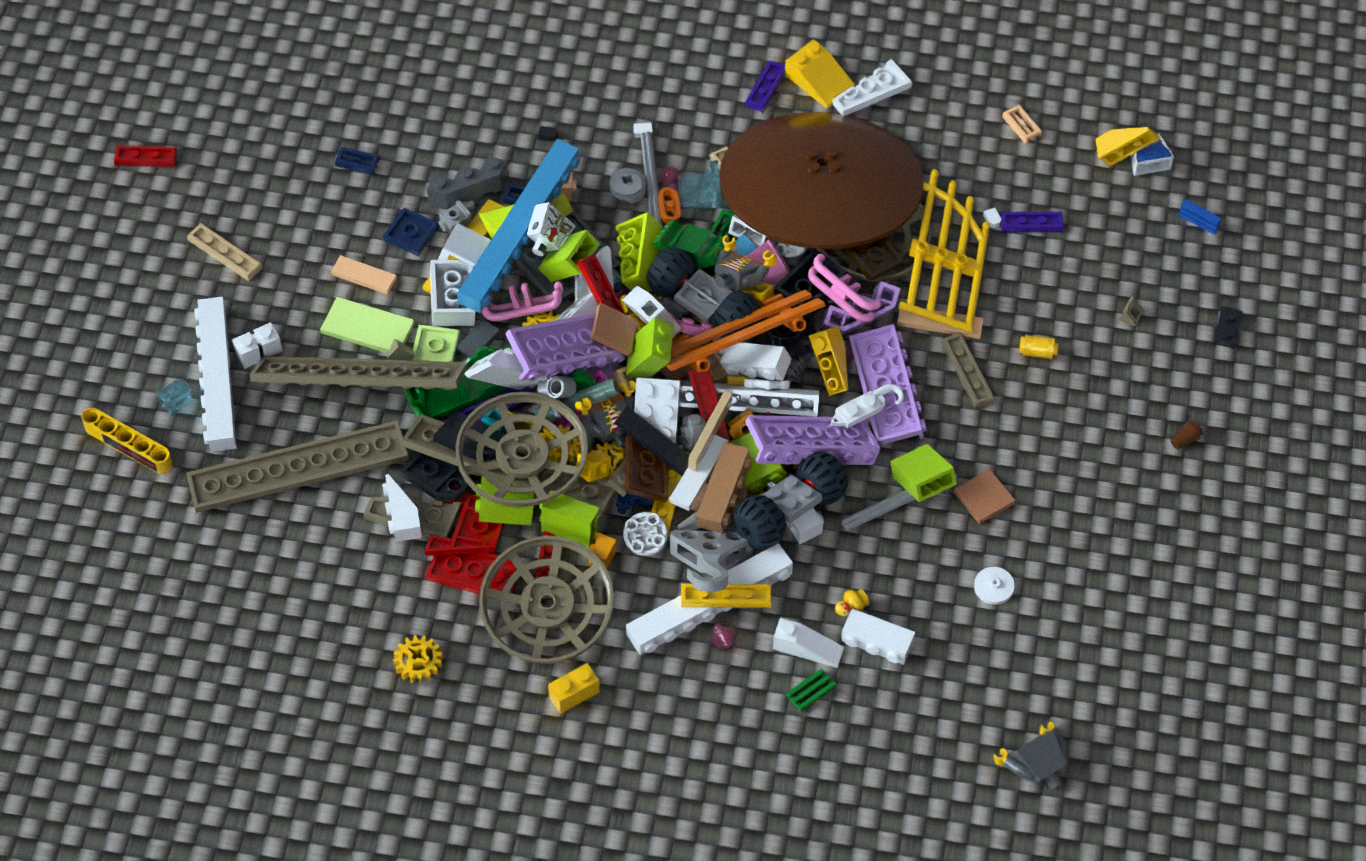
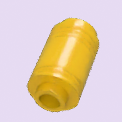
M1025 335V337L1021 336L1019 353H1023V356L1053 359V355L1057 356L1059 343H1055V338Z

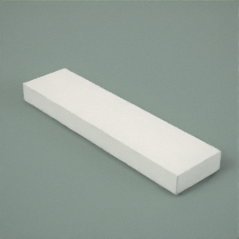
M715 435L696 472L690 470L689 467L685 471L669 498L670 503L688 511L690 510L714 470L724 442L729 443L728 440Z

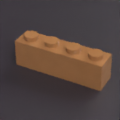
M724 442L696 514L698 527L723 533L725 526L730 525L732 518L731 510L737 506L739 499L737 494L739 489H743L745 485L746 470H750L753 458L750 457L749 448Z

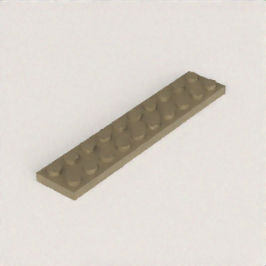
M263 356L251 371L250 381L260 384L275 382L281 385L289 383H299L300 385L319 384L321 386L339 384L343 387L360 385L361 387L381 386L383 388L402 386L405 389L422 387L423 389L443 388L445 390H452L460 384L465 376L464 373L468 370L467 362Z
M420 414L402 438L401 446L458 466L456 451L433 441L434 434L444 422ZM519 451L516 455L525 457L528 453L526 451ZM463 455L465 466L477 464V460ZM496 458L484 461V463L496 460ZM500 468L488 471L494 479L501 482L507 476ZM544 468L536 476L539 482L542 483L550 478L555 471ZM562 473L555 482L544 488L546 495L549 494L550 490L557 491L566 485L574 475ZM579 477L563 494L599 507V517H602L617 492L606 484L608 480L601 478L588 482ZM515 478L512 486L523 488L531 487L528 478Z
M398 420L186 472L195 512L198 513L409 460L406 447L401 446L403 436Z

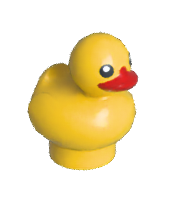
M862 589L858 591L847 590L844 592L843 600L835 605V611L840 616H846L852 609L863 612L864 607L869 605V599Z

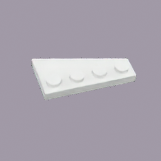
M891 59L886 62L887 65L885 67L876 69L872 76L860 80L859 85L850 87L834 98L833 105L842 116H846L912 88V81Z

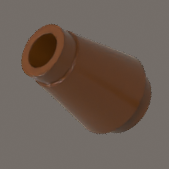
M1194 420L1186 422L1170 442L1176 450H1179L1199 440L1200 436L1203 435V430Z

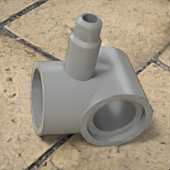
M553 376L549 380L540 382L537 391L539 394L550 396L556 400L570 398L576 392V382L569 376ZM552 409L555 418L561 416L558 411Z

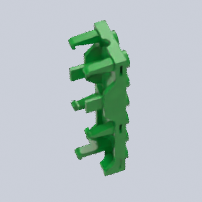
M510 345V346H507V347H505V348H502V350H505L506 348L508 349L509 347H510V349H513V348H512V346ZM487 346L477 349L476 355L469 357L465 361L467 362L468 370L477 361L500 349H488ZM465 375L458 387L452 390H445L443 388L423 389L422 387L403 389L417 418L422 414L438 420L509 389V387L470 379Z

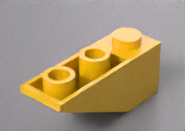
M839 326L809 335L829 396L847 391L846 349Z

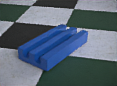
M1185 199L1181 205L1179 216L1215 235L1218 231L1221 217Z

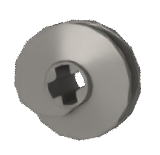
M630 168L619 169L610 177V191L617 199L634 204L645 196L646 181L644 176L637 170Z

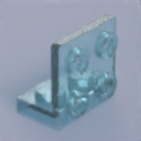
M718 160L710 161V169H706V173L678 175L681 209L720 208L721 190Z

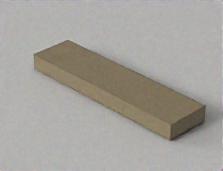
M958 333L942 338L941 344L974 408L977 409L994 403L995 397L962 334Z

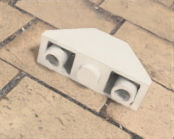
M636 286L622 300L646 325L654 318L674 324L673 338L682 330L668 311L650 293L639 286Z

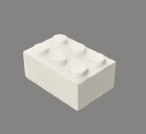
M431 260L432 326H474L475 311L458 303V290L473 269L472 265L461 260Z
M637 377L634 412L677 444L681 380Z

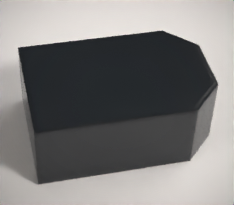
M539 127V140L554 141L557 138V129L555 127Z

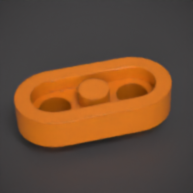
M662 188L658 194L661 221L665 224L672 220L678 222L681 216L679 195L673 188Z

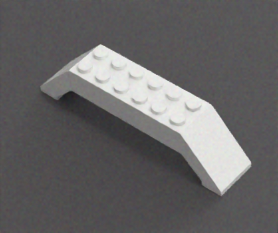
M607 245L596 251L595 254L614 290L611 249ZM582 273L575 275V301L555 321L596 313L598 304ZM502 349L477 361L464 373L470 379L522 390L528 386L533 388L540 380L546 381L549 379L544 376L534 381H520L519 376L524 370L517 356L504 353Z

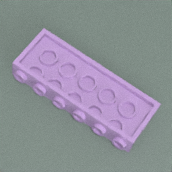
M595 314L513 328L506 332V336L524 370L519 376L520 381H534L544 376L550 378L559 373L569 374L574 370L582 368L587 370L594 366L600 368L609 363L619 364L625 360L626 355L590 338Z
M892 324L849 336L863 393L874 391L887 384H894L900 387L904 393V399L899 405L895 403L899 398L897 393L889 392L883 395L885 398L884 408L879 413L870 417L878 445L919 435L920 440H924L923 432L927 431L924 418L919 420L918 414L922 413L919 401H914L913 396H917L915 384H910L909 379L913 377L910 366H905L904 363L908 358L905 348H900V344L903 343L901 332H896L895 326Z
M748 415L746 419V424L759 449L756 458L758 464H800L804 458L807 459L809 455L815 452H827L836 457L842 465H873L880 447L866 420L847 429L845 426H830L833 417Z

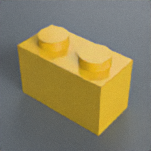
M588 663L548 684L549 697L560 714L600 693L599 679Z

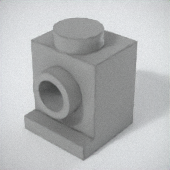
M460 200L456 201V205L439 214V225L444 232L447 231L449 234L452 233L457 223L467 228L472 221L471 213Z
M699 414L683 417L681 435L678 436V441L687 451L693 450L707 424Z

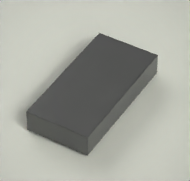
M483 319L456 347L457 351L467 358L474 356L477 349L485 346L488 347L498 337L500 330Z

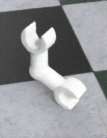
M757 378L744 379V387L765 390H787L790 387V380L776 379V381H764Z

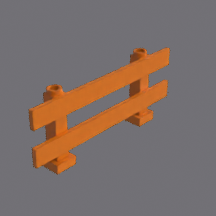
M806 290L786 298L781 294H777L761 301L762 308L753 311L752 314L746 315L742 319H735L732 322L724 323L691 338L686 333L673 338L672 360L665 366L673 371L688 364L698 373L706 372L710 368L707 356L782 324L794 332L804 330L806 321L803 315L824 307L825 302L817 298L792 309L790 308L791 306L812 298V294ZM765 317H766V319H767V320H764V321H762V322H760V323H757V324H755V325H753V326H750V327H748V328H745V329H743V330H741V331H738V332H736V333H734V334H731V335L726 336V337H724V338H722V339H719V340H717V341H715V342H712V343H710V344H707V345H705V346H703V347H700V348H698V349L695 348L696 346H699V345H701V344H703V343H706V342H708V341H711V340H713V339H715V338H718V337H720V336H722V335H725V334H727V333H730V332H732V331H734V330H737V329H739V328H741V327H744V326H746V325H749V324H751V323H753V322H756V321H758V320H760V319H763V318H765Z

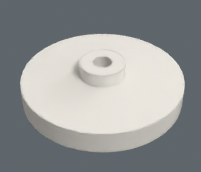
M988 567L981 570L974 582V590L977 596L982 601L994 605L1008 601L1013 595L1015 587L1012 576L1006 570L999 567Z

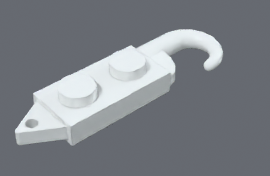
M887 384L874 391H869L836 408L830 426H845L848 429L882 411L885 406L883 395L889 392L897 393L899 398L895 403L899 405L904 399V393L900 387L894 384Z

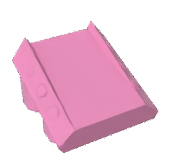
M768 239L745 257L765 263L763 253L767 250H770L771 254L775 253L778 263L773 267H769V272L764 277V283L775 287L791 270L772 240Z

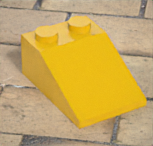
M814 39L786 60L785 76L827 109L833 105L834 98L850 87H855V84L830 52Z

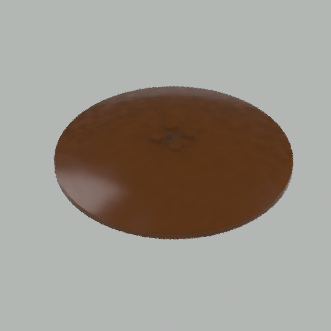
M828 112L788 114L766 120L751 127L736 138L728 147L723 156L719 172L722 195L732 212L741 221L755 231L774 240L794 246L815 249H840L860 246L895 232L917 210L922 198L924 182L923 173L917 158L910 148L894 134L869 121L849 115L842 116L841 114Z

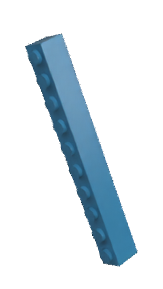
M559 139L555 141L458 290L459 304L478 313H481L484 307L489 306L494 291L497 292L500 289L503 277L509 275L512 263L520 258L523 246L525 244L528 245L531 240L527 235V231L535 206L544 203L552 205L554 198L557 199L559 197L561 187L564 183H568L573 168L576 169L580 163L579 148Z

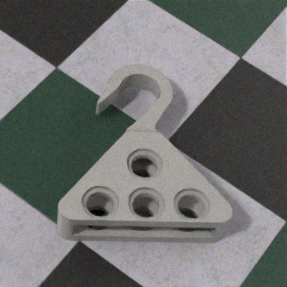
M673 530L670 532V554L701 574H709L714 577V579L704 578L687 568V579L692 583L693 587L701 591L716 592L725 589L728 586L727 570L754 556V548L750 547L748 540L742 538L738 532L724 531L719 533L698 530ZM730 538H737L740 540H730Z

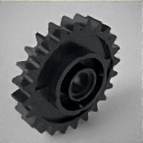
M806 321L804 330L796 332L782 324L751 337L750 343L784 347L791 358L794 357L799 360L800 355L807 357V353H812L813 347L809 335L817 333V330H814V325H810V321Z

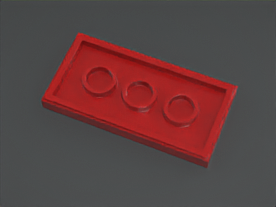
M488 552L433 556L425 578L431 582L480 595L484 576L490 565L499 555ZM510 559L497 571L491 582V589L503 592L506 582L517 571ZM518 580L513 585L510 591L511 594L514 593Z

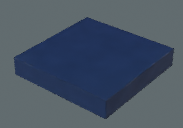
M403 208L383 235V241L419 256L439 229V223Z

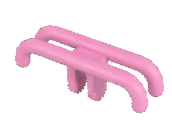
M823 254L817 255L814 258V266L808 271L809 280L854 319L861 322L874 320V313H860L846 299L850 298L858 306L866 310L880 308V301L868 302L857 294L861 288L858 282L848 286L847 284L850 282L851 276L847 274L838 278L822 264L825 256ZM818 272L833 284L831 288L817 277L816 274Z
M556 282L554 284L555 291L553 294L532 298L528 284L524 283L521 286L524 300H520L515 286H509L512 302L500 305L490 302L489 306L484 307L481 313L487 320L503 321L552 311L561 304L562 283Z

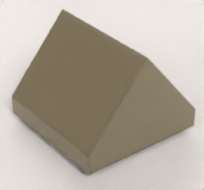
M1134 296L1130 297L1119 320L1136 326L1144 310Z
M397 339L393 340L387 358L390 360L411 361L415 357L413 349Z

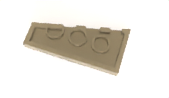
M371 497L363 514L364 519L389 526L388 521H392V516L387 515L385 502H389V498ZM411 499L418 509L422 536L429 538L430 535L448 538L460 512L461 502L445 504L441 501L429 503Z

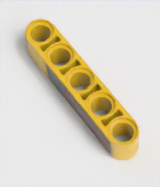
M88 408L83 411L81 418L89 435L159 474L171 471L173 462L170 452L166 447L96 408Z

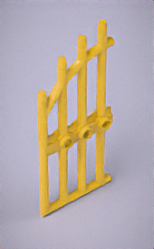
M933 169L930 174L929 183L923 182V190L927 192L919 239L913 238L909 249V256L914 257L915 260L907 303L901 301L898 309L972 333L990 224L987 221L983 222L981 229L972 216L973 196L967 197L965 208L955 199L956 181H950L947 193L937 188L939 173L938 170ZM935 196L946 202L938 247L926 242ZM953 208L963 217L957 253L946 249ZM969 228L979 242L976 259L965 255ZM923 261L934 265L926 309L915 306ZM942 267L953 271L946 316L934 312ZM962 274L973 277L966 322L954 319Z

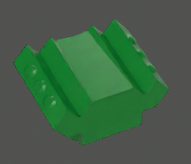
M676 220L667 222L652 242L661 252L667 247H678L688 252L695 263L694 274L698 269L706 273L707 267L716 265L721 250L725 248L722 241L724 236L716 237L711 231L691 224L681 226Z

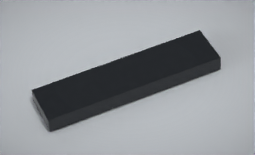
M626 406L614 424L683 476L688 468L689 454Z

